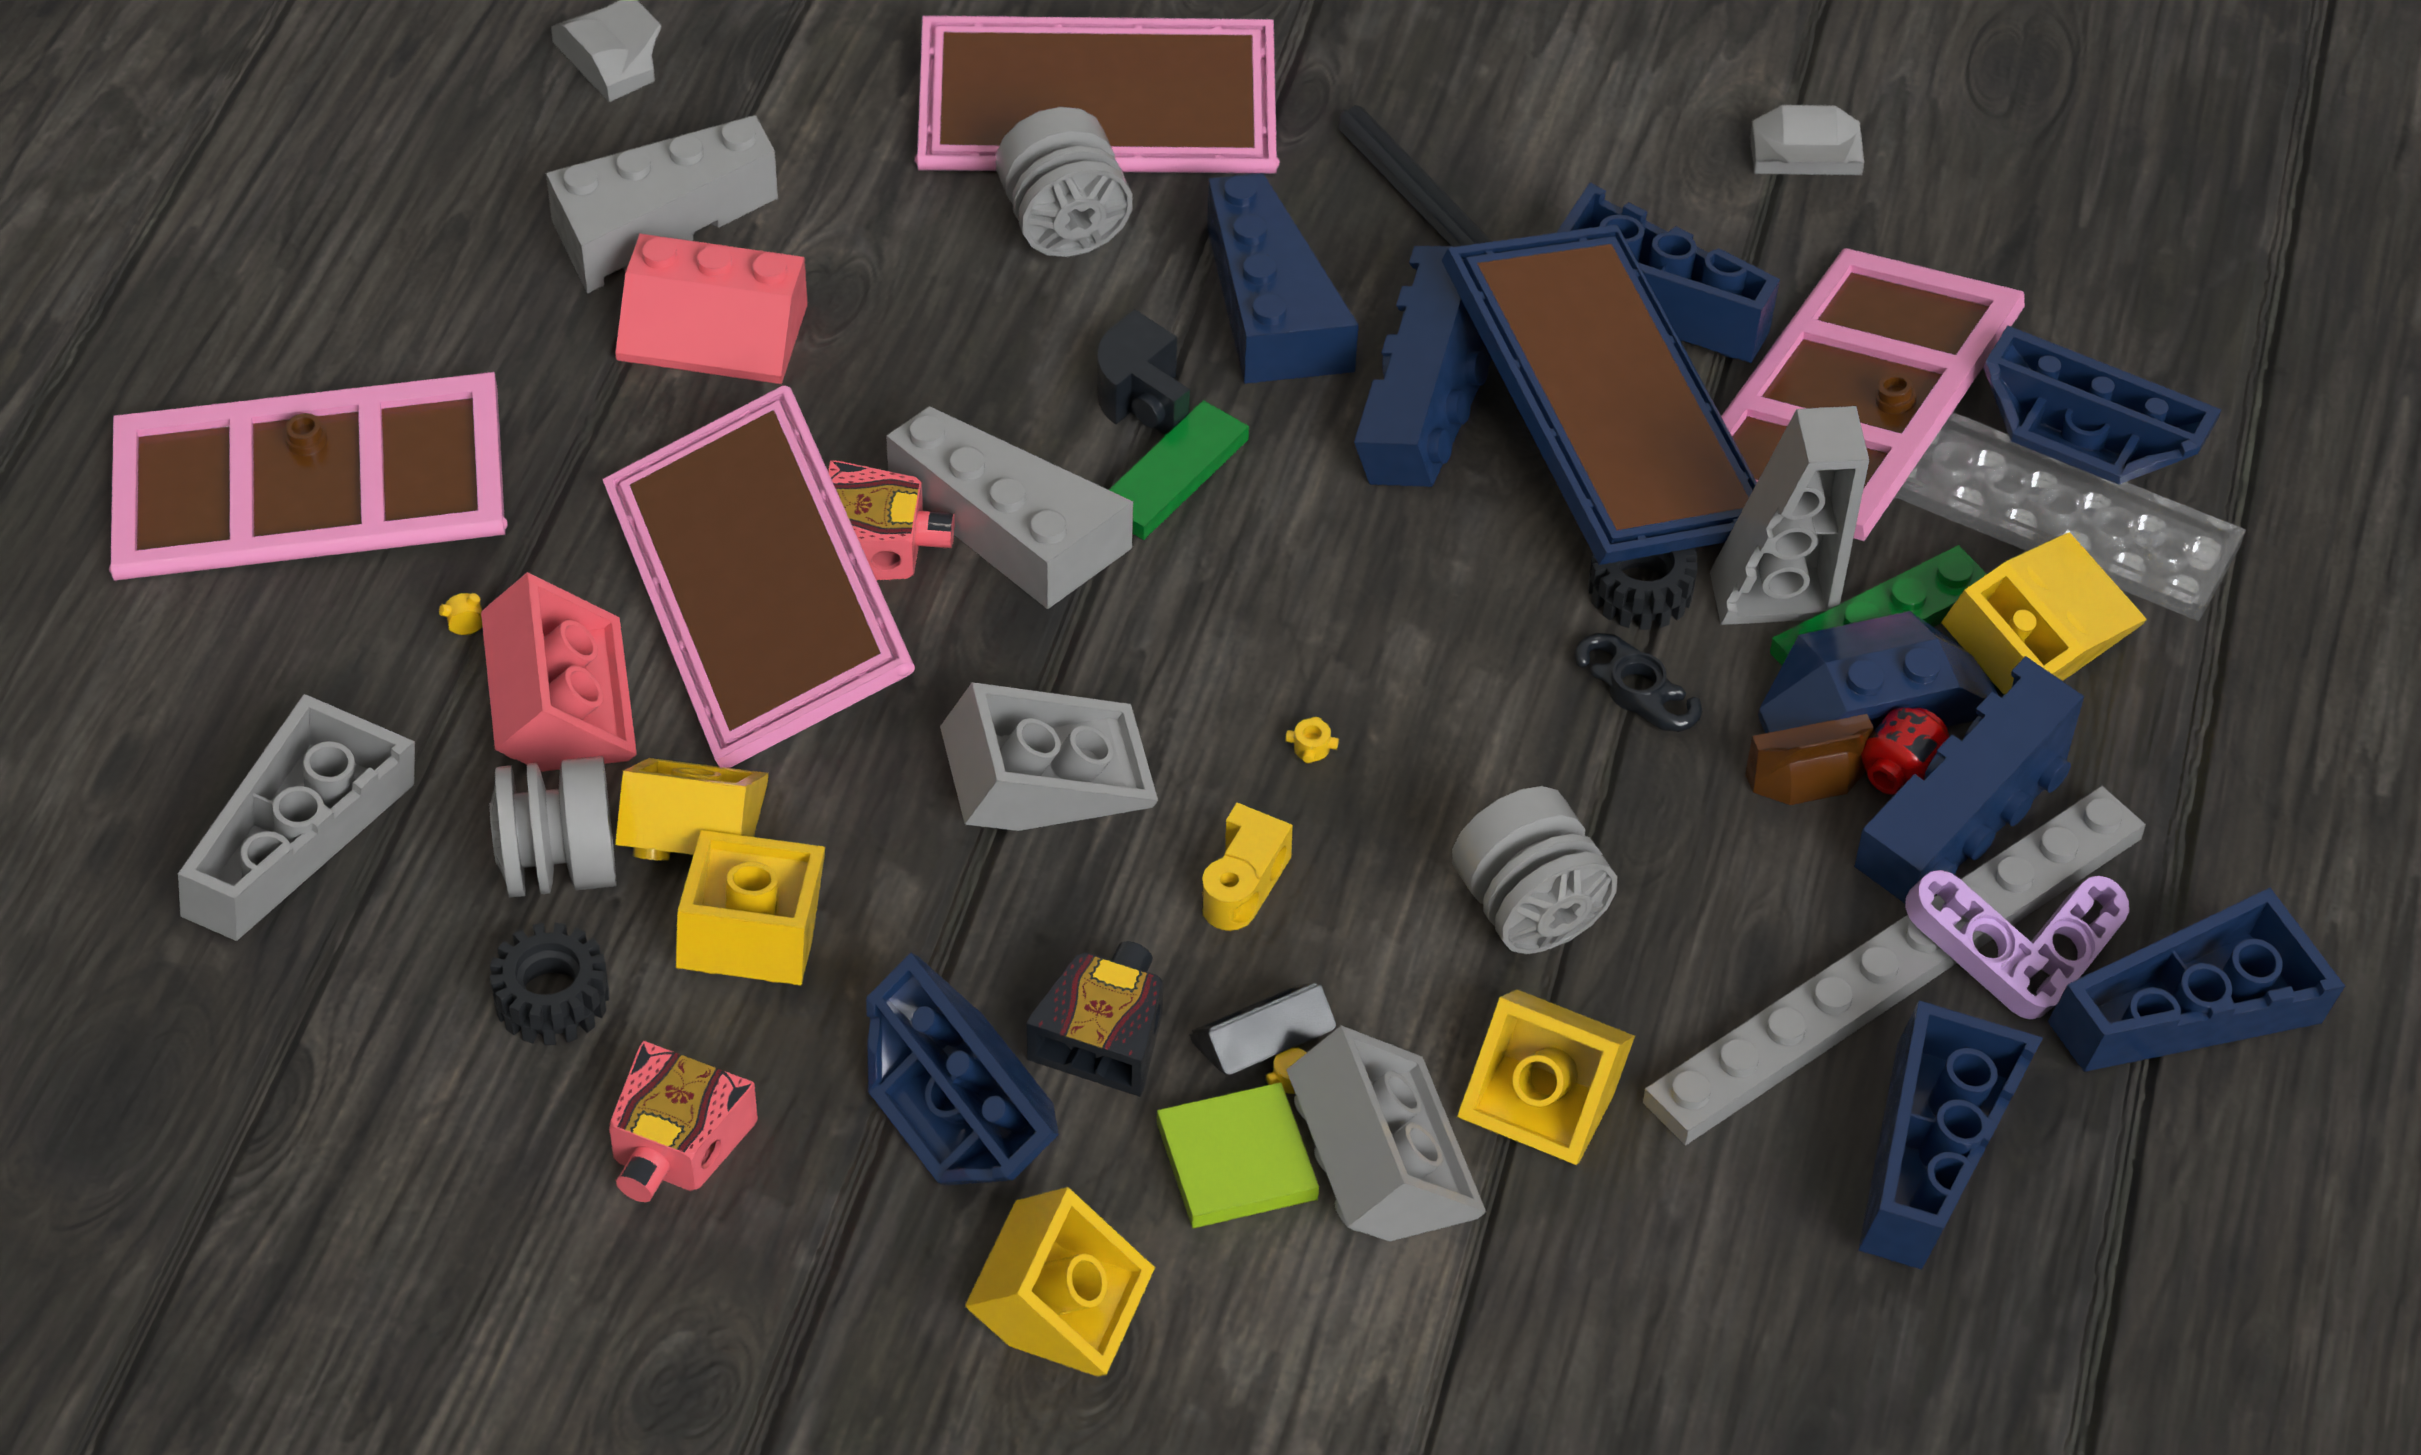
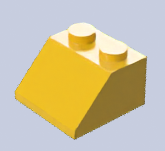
M648 758L623 770L615 845L633 847L632 856L637 858L669 860L670 852L694 855L701 830L754 837L767 788L768 773Z
M701 830L677 911L676 968L708 974H722L768 982L802 985L812 945L825 847Z
M1518 989L1499 998L1457 1117L1577 1165L1614 1096L1635 1036Z
M1069 1187L1015 1201L965 1307L1010 1347L1095 1376L1107 1375L1155 1267Z

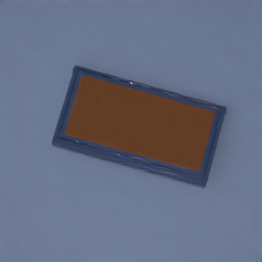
M1608 225L1448 248L1441 261L1598 564L1603 565L1726 542L1757 482L1617 225Z

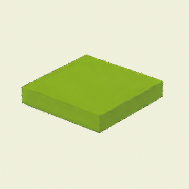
M1281 1082L1157 1110V1125L1192 1229L1318 1200L1319 1185Z

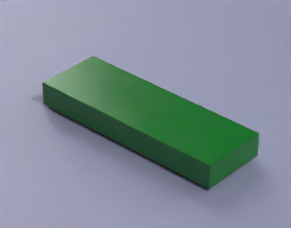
M1204 400L1109 489L1133 501V534L1145 540L1249 440V426Z

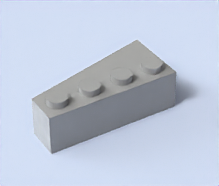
M756 115L546 173L552 222L587 294L604 286L605 276L621 268L625 271L627 270L639 234L693 241L695 231L709 224L719 228L778 198L775 150Z
M929 406L886 436L888 471L914 476L922 482L923 511L954 513V535L1047 609L1132 549L1133 501Z
M1856 406L1796 409L1710 570L1721 625L1806 621L1840 604L1869 464V456Z
M304 694L178 873L180 916L235 941L239 940L414 785L415 741Z

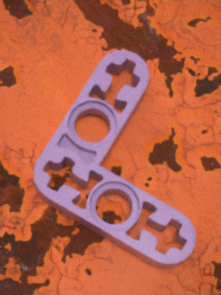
M1938 870L1928 873L1909 890L1906 897V911L1918 929L2007 1008L2020 1017L2036 1019L2041 1018L2057 1005L2067 984L2081 977L2116 933L2129 913V901L2124 890L2110 878L2102 876L2089 877L2067 896L2033 940L2029 941L1961 879L1950 872ZM1935 894L1945 901L1941 911L1935 909L1931 904ZM2095 899L2103 908L2100 910V916L2088 925L2081 918L2093 906ZM1962 916L1966 917L1969 922L1960 930H1957L1954 925L1962 919ZM1973 932H1985L1994 939L1998 947L1997 958H1988L1979 953L1973 943ZM2053 934L2065 935L2073 941L2078 951L2077 960H2067L2058 954L2053 945ZM2043 969L2050 976L2043 981L2037 989V995L2034 996L2027 989L2030 983L2029 979Z

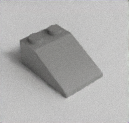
M972 682L940 726L965 825L1021 831L1153 808L1158 801L1131 704Z

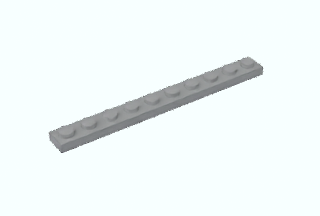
M2101 786L1961 880L2011 925H2015L2140 841L2146 824ZM1939 895L1935 896L1931 902L1938 911H1941L1942 905L1945 903ZM1906 915L1645 1088L1643 1104L1686 1146L1957 964V962L1918 929L1909 916ZM1962 916V919L1954 925L1957 930H1960L1969 922L1966 917ZM1973 932V943L1976 949H1979L1993 939L1985 932Z

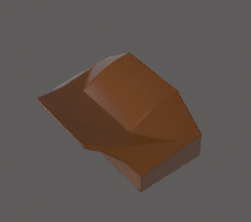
M1862 714L1752 736L1745 775L1753 793L1787 805L1847 794L1866 772L1861 755L1868 737L1873 732V725L1868 714Z

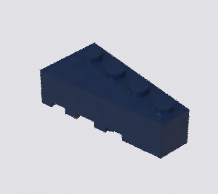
M1258 173L1209 178L1207 228L1244 384L1355 372L1358 323L1265 175Z
M1589 182L1556 233L1617 225L1679 340L1719 352L1729 358H1737L1752 363L1770 332L1780 279L1720 248L1707 252L1697 247L1693 240L1694 235L1677 226L1668 232L1646 221L1647 211L1630 202L1624 205L1623 209L1605 200L1606 190Z
M1414 246L1409 262L1412 269L1417 270L1413 286H1402L1396 304L1399 311H1404L1398 335L1387 334L1382 349L1384 380L1373 379L1354 441L1370 485L1433 487L1442 465L1450 459L1452 444L1461 425L1465 424L1469 418L1470 406L1480 385L1486 382L1488 367L1492 358L1441 261L1448 248L1458 246Z
M2027 656L2012 670L2011 676L2014 678L2012 688L2003 698L1991 692L1976 708L1978 717L1967 730L1964 739L1961 741L1954 735H1951L1937 749L1936 755L1925 772V781L1914 774L1862 830L1854 867L1904 904H1906L1909 890L1928 873L1941 870L1955 875L1957 868L1968 858L1973 861L1979 859L1990 847L1996 833L2006 824L2010 826L2018 824L2031 808L2033 800L2044 790L2049 793L2056 790L2069 773L2071 763L2067 761L2084 696Z
M2268 888L2067 984L2048 1023L2081 1069L2086 1072L2321 1024L2342 993L2345 985L2273 890Z
M1920 1000L1918 1001L1897 1044L1858 1251L1922 1270L2043 1037Z

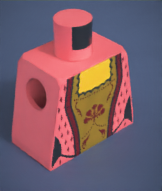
M830 460L828 473L876 580L908 579L915 572L919 546L952 548L955 526L954 513L923 511L922 482L917 477Z
M643 1041L634 1059L611 1118L609 1128L613 1158L619 1164L625 1166L616 1180L618 1188L626 1196L639 1202H649L662 1181L689 1191L700 1189L758 1120L754 1082Z

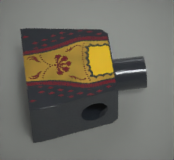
M1124 941L1118 945L1111 960L1087 952L1076 955L1027 1022V1060L1141 1097L1145 1088L1163 1011V980L1158 975L1148 972L1153 961L1149 950L1138 943Z

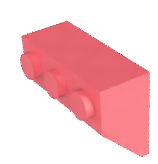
M639 234L625 273L615 352L616 360L782 384L808 305L805 258Z
M527 572L481 611L495 750L525 764L537 763L542 772L560 770L562 760L603 756L604 764L630 761L637 755L620 617Z

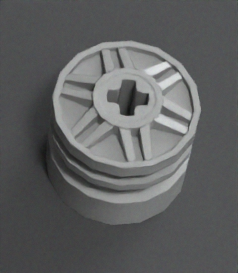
M1058 107L1043 110L1018 122L1004 136L996 152V171L1006 195L1013 204V211L1019 220L1022 233L1031 247L1052 256L1069 257L1083 254L1109 242L1125 226L1132 212L1133 194L1124 178L1122 169L1115 159V154L1108 138L1096 117L1082 109Z
M603 756L562 760L559 772V789L546 790L542 773L537 763L527 764L528 792L516 793L512 765L495 768V787L490 802L491 832L495 862L506 882L509 898L525 896L524 868L536 866L541 894L551 892L554 864H567L575 890L613 887L617 885Z
M1543 786L1520 789L1496 800L1479 812L1460 832L1452 849V865L1471 894L1479 903L1483 904L1484 914L1495 926V930L1501 940L1513 952L1523 954L1543 952L1571 941L1596 922L1608 909L1617 892V875L1591 838L1585 836V828L1556 789Z

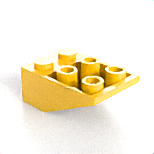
M2068 532L2007 560L1966 588L1941 623L1957 642L1974 657L1984 673L2005 695L2012 688L2014 678L2011 676L2012 670L2025 656L2064 681L2142 626L2147 619L2076 538Z

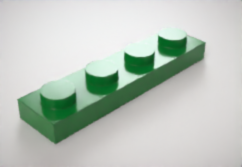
M1958 545L1773 637L1770 654L1782 666L1800 634L1907 611L1912 612L1935 627L1941 624L1962 592L1987 575V573Z

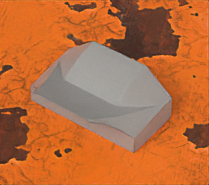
M620 0L606 8L551 26L553 43L608 102L655 81L652 51L661 25L638 0Z
M1781 105L1752 121L1750 141L1754 174L1862 175L1864 157L1860 122L1837 106Z

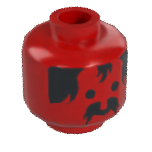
M1902 707L1890 711L1868 737L1861 755L1864 768L1873 786L1883 793L1895 795L1914 774L1925 781L1924 776L1928 765L1936 755L1937 749L1949 738L1947 727L1943 721L1934 713L1922 708Z

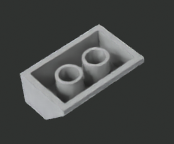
M1341 1025L1286 1069L1296 1093L1294 1097L1295 1106L1306 1120L1316 1145L1314 1150L1316 1160L1327 1173L1336 1196L1335 1209L1340 1219L1348 1228L1386 1241H1393L1476 1220L1486 1213L1422 1056Z

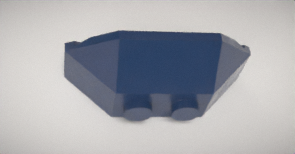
M2011 326L2006 327L1986 359L1984 366L2011 442L2118 485L2198 454L2221 412V409Z
M1907 611L1798 635L1759 708L1758 717L1764 732L1770 733L1868 714L1874 731L1890 711L1908 707L1926 709L1937 715L1948 727L1974 721L1978 717L1976 708L1991 692L1995 694L1997 692L1991 679L1984 673L1969 652L1912 612Z
M910 953L866 997L867 1017L871 1018L867 1044L869 1093L938 1183L942 1185L1013 1181L1059 1135L1054 1104L985 1016L917 955Z

